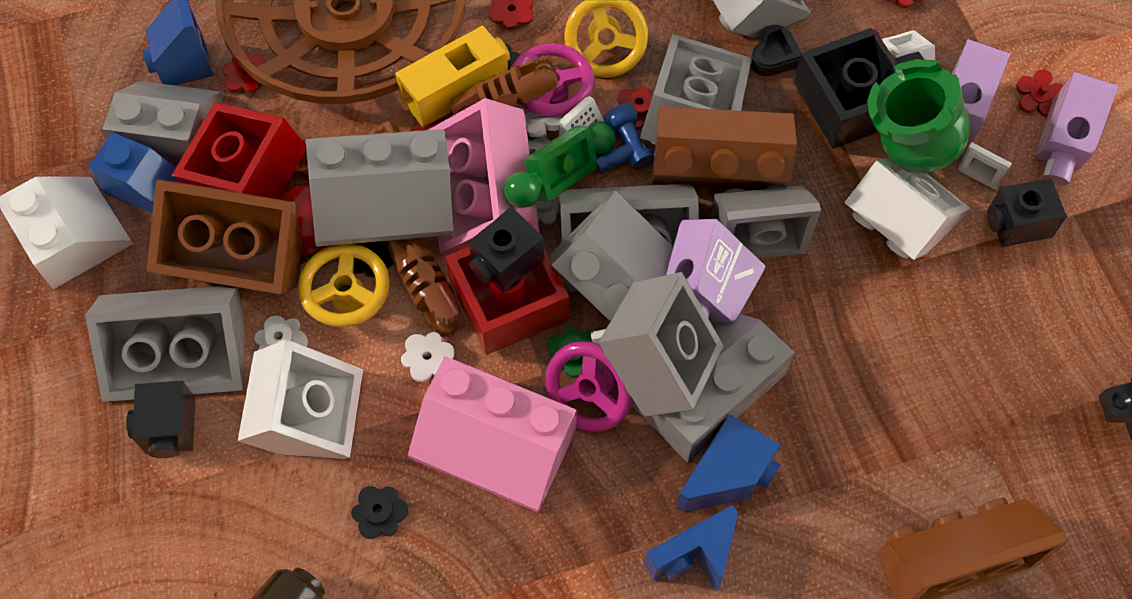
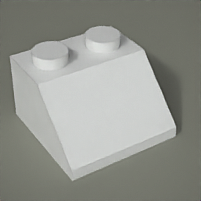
M890 158L876 160L844 202L854 210L852 216L858 223L870 230L877 229L888 238L886 244L892 251L903 258L911 257L913 260L926 255L971 210L970 207L927 173L905 171Z
M34 177L0 196L1 211L33 265L52 289L59 287L133 245L91 177Z
M288 339L255 351L238 441L281 455L336 459L350 458L363 369Z

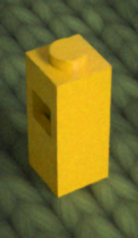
M482 25L396 72L400 98L421 126L425 127L452 112L451 99L477 82L486 81L489 77L497 76L504 70L508 71L509 51L499 37L493 38Z

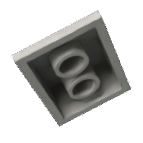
M672 34L640 138L651 141L655 145L658 106L741 111L752 59Z

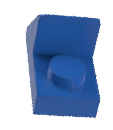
M732 505L647 551L644 565L653 581L664 575L669 580H673L685 574L695 566L692 560L696 558L713 588L718 591L723 579L738 516L735 507Z

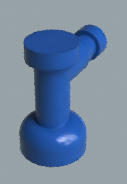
M624 103L608 111L603 117L604 122L614 129L615 134H620L625 144L613 149L605 156L600 155L596 157L599 172L601 174L609 171V168L626 162H630L634 170L643 169L653 163L654 152L652 148H646L635 127L638 121V113L633 104Z

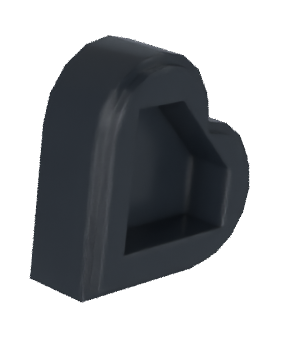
M770 25L764 28L761 32L759 44L753 49L751 57V67L757 74L766 77L773 76L798 67L801 51L791 32L781 25Z

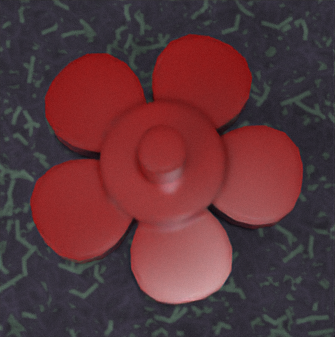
M1044 69L1036 71L1033 79L1030 76H1022L1016 84L1017 91L1024 95L1019 100L1020 108L1027 113H1031L1037 108L1042 116L1047 117L1051 102L1063 85L1061 83L1049 85L1053 77L1051 72Z

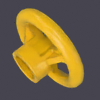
M584 0L569 16L565 27L564 40L566 46L579 51L588 60L595 77L612 78L630 71L641 60L648 43V27L642 12L630 0ZM605 7H614L626 13L634 24L636 36L623 33L619 22L614 17L606 14ZM592 11L594 19L588 29L591 43L581 52L577 42L578 27L582 19ZM611 29L614 33L610 40L602 41L598 38L601 30ZM616 46L632 49L624 60L613 65H598L592 62L602 50H610Z
M357 244L332 245L313 255L303 267L298 281L299 299L306 312L322 324L333 327L358 325L374 316L383 306L390 286L388 270L381 258L364 246ZM339 258L338 272L332 276L330 283L312 290V281L317 271L325 263ZM354 258L364 261L373 270L376 278L374 293L365 289L362 282L355 277L353 273ZM346 285L352 286V287H351L349 290H347V291H344V292L339 291V289H340L341 287H343V286H346ZM330 301L333 308L340 313L327 311L320 304Z

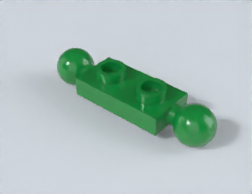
M602 121L593 122L589 126H575L524 159L526 171L513 173L505 182L504 194L508 202L518 208H527L536 201L548 202L598 168L596 156L606 155L615 146L616 134L614 129Z

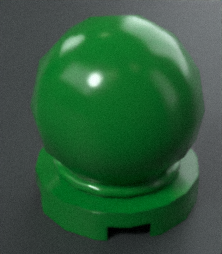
M915 59L900 63L893 67L895 73L887 77L880 85L875 82L867 100L869 116L873 126L880 134L882 148L890 159L905 171L926 174L945 169L964 153L970 137L971 124L968 111L964 106L959 78L956 74L953 76L951 72L942 69L940 62L935 60Z

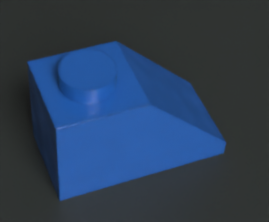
M171 0L146 29L149 47L143 49V56L149 73L157 72L162 84L178 85L214 76L207 45L189 0Z
M113 132L88 166L105 194L152 214L156 180L178 182L172 176L176 167L145 145Z
M729 415L681 490L676 508L685 513L750 499L758 485L767 489L781 464L774 461L780 444Z

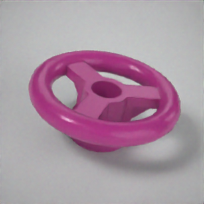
M557 43L541 44L526 50L515 60L512 67L532 59H537V57H542V55L565 58L571 61L576 68L566 70L557 68L558 84L555 90L530 103H523L522 107L541 116H562L569 113L585 97L590 96L594 85L593 70L588 60L579 51ZM581 81L577 93L568 99V87L575 82Z
M587 341L570 343L558 350L549 362L546 371V390L549 399L569 406L567 402L578 398L587 402L593 401L607 414L600 418H591L577 412L576 428L588 432H602L617 426L626 417L633 398L628 394L625 385L610 361L605 357L599 344ZM576 356H583L582 369L575 383L560 388V373L565 363ZM617 386L619 391L618 401L611 394Z

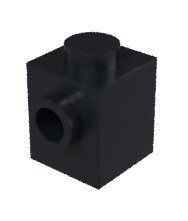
M1052 178L1000 187L987 210L989 227L993 232H997L1002 247L1053 238L1067 218Z
M512 206L469 240L471 255L469 265L471 270L481 282L486 285L492 282L502 293L507 291L545 259L544 237Z
M181 380L135 384L134 410L128 411L126 426L129 438L133 439L145 454L154 458H172L177 456L179 451L193 450L195 397L185 382Z

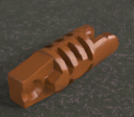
M542 55V57H537V59L513 66L508 71L504 70L497 76L493 75L486 81L477 82L451 99L453 114L456 115L485 98L518 108L523 103H530L534 99L546 95V93L555 90L558 84L555 59H552V56Z
M420 238L389 240L387 248L396 273L408 291L416 309L423 313L429 326H432V330L441 337H444V339L445 337L450 338V335H454V332L457 330V318L460 316V308L452 294L453 289L450 283L447 282L433 254Z

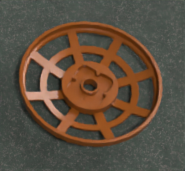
M215 0L216 16L226 47L238 65L254 80L274 92L296 100L318 104H349L367 101L399 90L396 77L361 89H355V78L380 72L402 58L414 63L431 54L415 46L427 27L431 7L454 1V13L450 27L444 38L432 52L455 40L466 11V0H294V6H272L274 0H259L258 5L233 2V0ZM343 2L355 4L351 10L346 12L335 10L337 5ZM418 11L415 24L405 40L388 31L393 22L394 15ZM232 18L259 21L263 38L276 57L256 67L239 45L233 29ZM272 22H297L304 37L286 49L276 36ZM374 43L391 52L375 62L355 67V51L367 48ZM319 47L327 51L338 52V68L316 66L301 59ZM292 67L299 72L313 77L337 79V91H315L298 88L275 80L272 77Z

